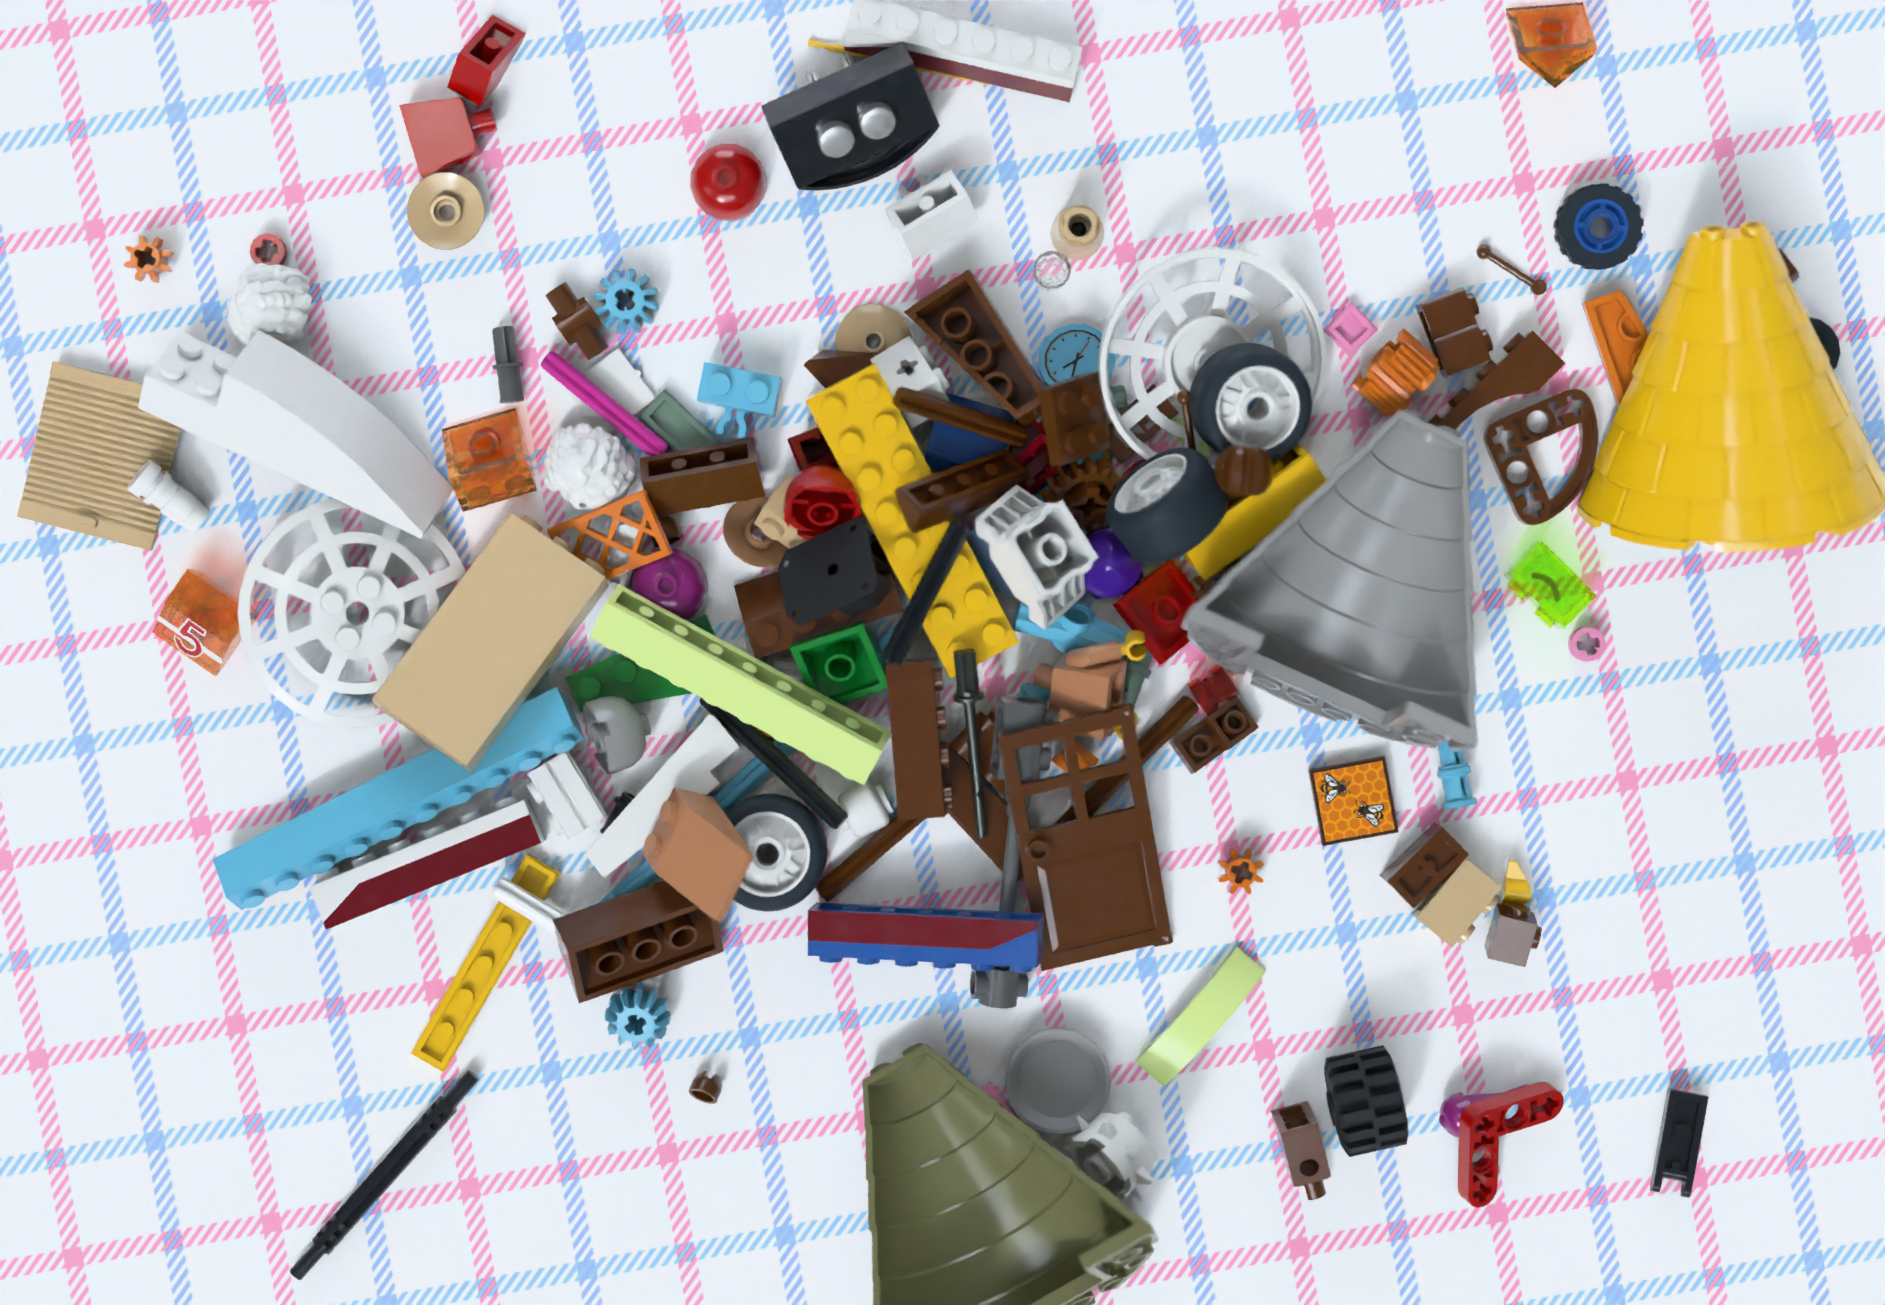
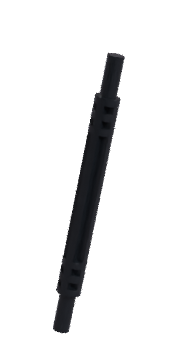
M468 1070L444 1097L439 1096L398 1144L313 1237L311 1247L289 1270L296 1279L301 1281L324 1254L329 1255L457 1112L455 1107L480 1080L475 1073Z

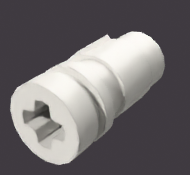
M150 459L131 480L127 490L136 497L142 496V501L145 504L149 505L152 503L175 524L182 526L193 534L206 520L211 510L184 487L172 481L171 474L167 471L162 473V467Z

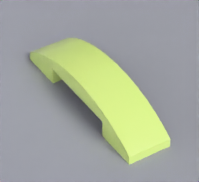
M1236 946L1211 974L1212 977L1170 1025L1156 1036L1135 1062L1165 1087L1225 1024L1261 980L1266 971Z

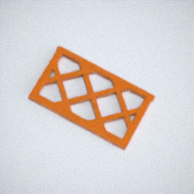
M645 489L547 529V534L551 540L555 536L561 538L559 532L571 527L580 531L572 554L583 562L586 558H590L605 569L606 572L603 576L607 580L673 553L649 499L648 492ZM639 500L644 511L641 522L623 514L626 505ZM603 514L613 517L608 535L590 528L593 518ZM620 521L638 529L633 547L614 539ZM645 533L656 538L660 550L648 555L639 551ZM587 535L605 543L599 561L581 552ZM611 547L630 555L628 562L616 568L607 565L606 562Z

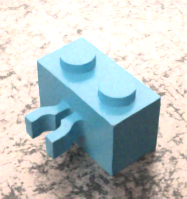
M704 362L697 401L725 408V413L718 421L716 433L721 435L725 434V426L732 420L733 411L738 410L736 422H738L740 429L737 437L744 439L748 429L745 421L746 413L772 418L776 417L783 380L777 376Z

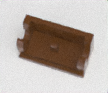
M1434 822L1380 877L1414 909L1469 854L1442 826Z

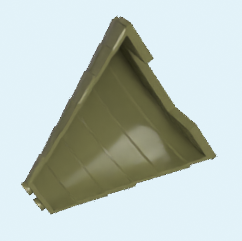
M918 1043L908 1047L903 1051V1057L891 1064L890 1062H885L877 1065L870 1070V1076L863 1079L866 1180H868V1231L872 1232L873 1305H1094L1096 1303L1093 1295L1095 1291L1099 1289L1100 1292H1107L1118 1288L1136 1273L1154 1253L1155 1250L1152 1245L1157 1243L1159 1239L1154 1227L1149 1222L1122 1204L1114 1194L1081 1171L1077 1164L1041 1139L1042 1137L1036 1131L1004 1109L999 1101L967 1079L963 1072L928 1044Z

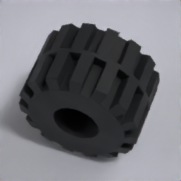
M1382 1045L1327 1057L1324 1066L1327 1104L1340 1144L1348 1157L1406 1145L1409 1133L1407 1114L1398 1075L1387 1049Z

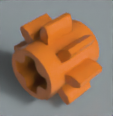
M139 235L138 240L140 244L134 248L131 246L125 247L131 254L130 261L125 262L124 267L137 269L134 278L137 281L142 282L148 274L152 282L159 283V274L164 271L169 273L173 271L167 265L168 258L172 257L174 252L160 249L164 240L156 237L152 244H149L145 236ZM145 253L150 254L156 259L153 266L142 260Z
M1231 848L1230 855L1232 858L1227 862L1223 860H1218L1217 862L1221 867L1225 868V874L1220 875L1217 879L1219 882L1227 880L1231 882L1229 887L1230 894H1234L1238 887H1243L1250 895V885L1254 881L1258 883H1263L1264 881L1260 876L1256 875V869L1262 867L1264 863L1263 861L1252 863L1249 860L1252 850L1249 848L1244 852L1243 856H1238L1237 852ZM1243 861L1246 862L1245 868L1250 871L1249 876H1241L1239 881H1234L1236 875L1231 871L1232 866H1240Z

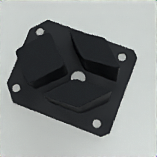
M855 517L785 551L777 569L787 618L803 626L835 610H839L847 615L875 608L882 603L895 586V583L877 573L878 571L890 569L891 566L872 555L864 519ZM856 525V530L852 532L851 528ZM788 561V566L784 567V563ZM832 564L838 566V571L831 576L828 570ZM795 612H798V617L794 618Z

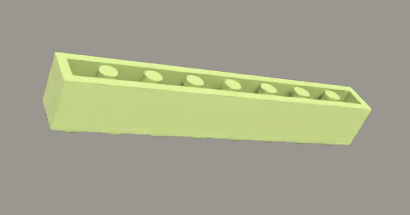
M618 584L606 601L589 636L600 642L605 648L624 655L635 661L638 666L668 679L673 685L696 694L708 704L720 707L736 716L743 723L755 726L771 735L775 740L792 746L806 754L810 759L821 762L840 772L843 777L854 780L862 785L867 781L891 736V731L620 584Z

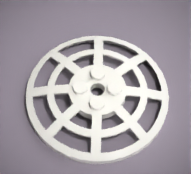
M1209 247L1192 249L1170 256L1149 268L1128 287L1117 301L1106 322L1100 342L1097 365L1099 385L1103 394L1102 400L1105 410L1116 431L1134 451L1145 460H1148L1159 453L1150 449L1130 430L1137 422L1148 415L1151 420L1165 431L1184 438L1183 447L1188 448L1185 426L1167 418L1157 409V406L1171 395L1175 394L1177 396L1182 390L1190 392L1194 377L1200 368L1199 360L1205 352L1214 351L1216 353L1230 345L1252 343L1251 339L1269 329L1274 349L1288 357L1287 342L1280 321L1299 310L1305 319L1311 343L1310 372L1302 371L1308 381L1312 395V417L1325 385L1327 350L1321 320L1309 296L1298 282L1279 266L1256 254L1234 248ZM1224 259L1218 281L1193 282L1172 291L1162 274L1174 266L1192 260ZM1240 262L1252 265L1269 274L1287 290L1291 297L1270 308L1255 293L1234 284ZM1149 282L1159 301L1143 317L1133 340L1114 338L1113 334L1116 324L1125 307L1136 293ZM1215 292L1209 314L1189 318L1179 300L1194 294ZM1230 295L1247 302L1260 315L1242 327L1225 318ZM1166 310L1176 328L1168 337L1165 345L1145 342L1151 326L1161 313ZM1109 353L1130 356V380L1138 402L1122 415H1120L1114 403L1109 385ZM1141 357L1162 360V371L1165 381L1148 394L1141 375ZM1260 402L1251 411L1247 407V414L1249 415L1255 412ZM1193 426L1195 445L1198 447L1200 441L1203 442Z
M331 498L311 504L288 516L272 529L257 547L246 567L239 592L237 613L240 637L246 656L257 677L274 697L291 710L312 721L333 727L358 729L382 726L396 720L386 713L366 717H347L332 715L324 711L333 691L355 695L377 692L391 674L383 652L388 650L397 638L413 644L422 632L404 624V603L425 594L428 624L439 610L436 589L456 580L459 583L466 571L453 546L432 524L425 534L444 553L450 566L430 575L416 555L402 544L396 542L400 529L389 523L385 524L381 535L359 531L333 535L323 513L354 507ZM307 520L310 521L318 541L301 552L287 568L284 575L262 566L269 552L282 537L297 525ZM361 543L374 545L376 549L368 567H346L338 546ZM391 552L410 566L417 575L418 580L397 588L383 574ZM320 553H324L332 573L317 588L295 580L308 562ZM255 581L278 589L274 607L275 628L278 637L259 645H255L250 619L251 597ZM289 594L310 602L309 614L311 622L310 625L290 633L286 617ZM362 602L367 606L368 617L363 623L352 624L348 621L346 610L351 603ZM318 639L327 650L332 652L323 674L315 670L303 659L296 649L297 646ZM285 652L287 658L296 669L318 685L310 705L308 706L298 701L284 690L268 672L262 660ZM347 659H368L377 680L351 683L339 681L338 679Z

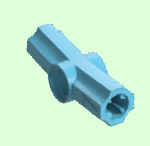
M1019 600L1013 622V631L1052 640L1053 645L1065 653L1073 649L1115 640L1121 644L1124 643L1125 636L1130 632L1096 619L1094 612L1089 607L1077 602L1044 630L1029 619V606Z

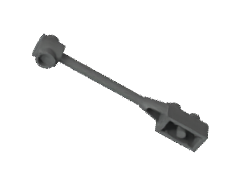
M1001 695L996 697L989 772L997 780H1005L1006 814L1008 815L999 911L1014 912L1020 856L997 735L1055 722V712L1053 709H1046L1047 702L1031 697ZM1043 743L1015 749L1021 783L1037 780L1040 777V771H1049L1051 750L1050 748L1043 747ZM1032 795L1024 797L1026 812L1028 811ZM995 965L992 970L979 971L972 969L970 996L972 999H979L978 1002L984 1006L1003 1009L1013 1008L1017 1006V997L1027 996V974L1012 972L1009 970V966Z

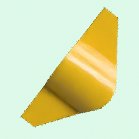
M1509 859L1506 875L1502 881L1500 904L1506 906L1509 902L1527 904L1531 900L1529 882L1525 878L1517 860Z

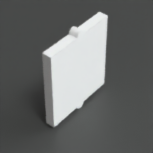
M619 348L583 373L585 377L633 416L655 400V396L640 377L642 372L633 368ZM564 387L580 408L579 415L586 417L594 429L599 426L602 427L604 432L609 434L616 430L615 427Z

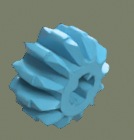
M616 269L612 272L616 283L611 285L604 278L600 280V284L608 291L607 294L595 292L594 299L606 302V304L597 307L595 312L598 316L610 313L604 321V326L607 328H611L619 319L617 327L619 334L624 335L626 333L628 322L631 323L634 332L639 333L641 332V326L638 322L640 318L650 325L654 322L653 318L645 313L646 310L656 311L660 309L658 303L647 300L656 296L659 293L658 289L650 287L643 290L650 281L646 274L641 276L635 283L636 271L634 269H628L626 280H623L620 271ZM629 292L635 293L632 297L635 303L634 308L629 310L625 307L624 311L619 310L622 305L620 300H618L619 296L623 293L629 296Z
M642 982L637 984L635 991L627 986L621 989L620 994L614 993L610 997L609 1007L606 1008L604 1014L605 1021L609 1022L607 1028L608 1035L619 1034L617 1040L619 1046L628 1040L632 1042L634 1051L639 1047L640 1042L651 1048L656 1038L662 1039L666 1035V1026L670 1024L671 1020L670 1011H667V998H657L658 991L656 987L649 992L643 991L644 986Z

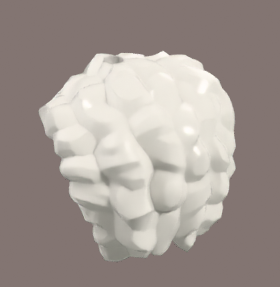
M260 263L248 267L239 276L236 294H232L231 298L226 302L227 319L233 334L242 344L243 348L246 347L258 330L294 348V344L298 343V339L303 338L301 330L304 327V323L308 320V314L305 312L310 308L312 296L308 294L310 286L307 284L308 276L303 275L298 268H289L283 265Z
M579 423L576 428L571 425L567 429L561 428L555 434V437L551 438L550 445L546 450V458L544 459L545 468L542 470L544 484L549 490L559 491L565 500L572 503L574 508L592 511L626 497L629 488L636 478L634 472L635 461L630 454H626L625 447L620 444V438L617 436L612 437L611 434L604 432L602 427L597 426L595 429H592L589 424Z

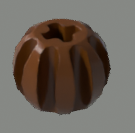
M1229 446L1223 449L1217 458L1215 465L1216 481L1221 490L1228 494L1261 495L1266 492L1272 483L1274 476L1273 460L1263 448Z

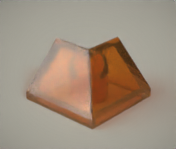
M1583 2L1506 8V18L1518 59L1554 88L1597 53V45Z

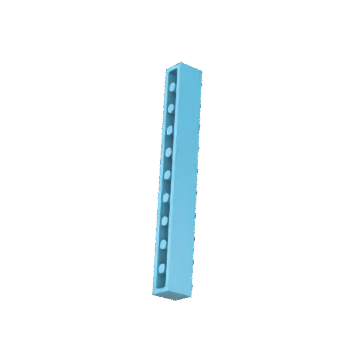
M555 687L523 703L472 773L436 748H433L213 858L226 898L241 910L257 907L266 898L280 891L291 890L300 881L314 874L325 873L334 864L348 857L359 856L366 852L368 847L382 840L395 838L404 829L418 822L429 821L438 812L452 805L463 804L472 795L486 788L497 787L504 783L506 778L520 771L531 770L537 767L542 760L556 753L559 754L571 750L576 743L584 740L585 737L569 699L558 687Z

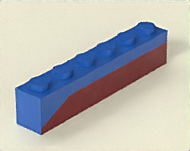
M816 902L808 909V956H819V961L826 963L841 962L842 958H857V963L864 965L878 964L880 960H895V965L902 967L916 966L918 962H933V967L941 969L954 968L956 964H971V969L979 971L992 970L995 965L1009 966V970L1012 972H1031L1033 967L1037 968L1044 959V913Z

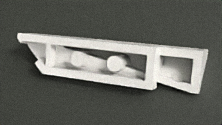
M708 715L588 849L586 852L587 858L604 878L644 846L647 836L652 833L660 817V809L663 803L668 800L674 787L707 795L722 783L713 769L742 745L714 715Z

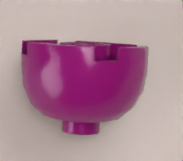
M671 548L673 551L671 555L635 568L631 579V591L685 620L694 617L703 606L708 593L707 575L701 563L689 553Z

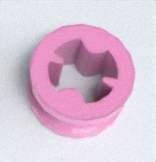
M1592 627L1576 629L1568 640V649L1571 655L1577 660L1586 662L1600 658L1606 647L1603 634ZM1586 633L1588 638H1595L1597 645L1596 647H1591L1594 652L1590 655L1587 654L1586 650H1578L1577 641L1582 642V639L1579 637Z

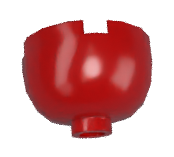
M721 143L708 148L696 159L690 172V190L695 203L707 215L719 221H738L750 216L760 205L766 194L767 176L761 161L751 150L738 144Z
M814 465L803 469L790 481L784 497L785 523L788 527L791 524L792 527L796 528L797 535L803 539L809 540L855 517L862 518L861 500L854 484L838 467ZM856 525L851 528L852 532L856 530Z

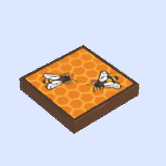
M1385 756L1308 770L1322 846L1399 832Z

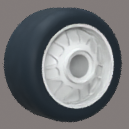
M1239 343L1217 351L1199 368L1190 388L1189 412L1199 436L1217 453L1220 454L1223 449L1229 446L1257 447L1266 450L1272 460H1276L1288 453L1304 435L1311 418L1312 395L1304 374L1287 356L1266 345ZM1260 397L1258 408L1255 412L1248 415L1247 405L1249 401Z
M1178 447L1163 451L1132 470L1111 494L1107 503L1106 518L1111 530L1135 559L1147 564H1159L1184 555L1205 540L1223 519L1227 511L1229 495L1221 490L1216 481L1215 470L1200 452L1192 448Z
M770 793L748 797L734 805L726 813L728 819L755 855L733 898L734 901L744 907L757 911H779L798 904L815 889L823 875L828 852L824 830L811 810L791 797ZM763 843L774 844L779 851L778 860L772 864L762 862L757 854L758 847Z

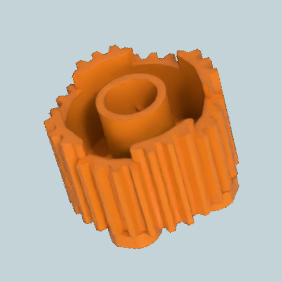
M1404 328L1398 333L1396 345L1389 340L1370 360L1371 363L1367 367L1368 371L1364 374L1367 377L1364 379L1358 375L1351 384V387L1385 417L1389 415L1392 417L1396 412L1406 410L1411 404L1409 400L1414 395L1412 392L1416 388L1421 393L1426 390L1437 377L1436 372L1440 368L1437 364L1438 358Z

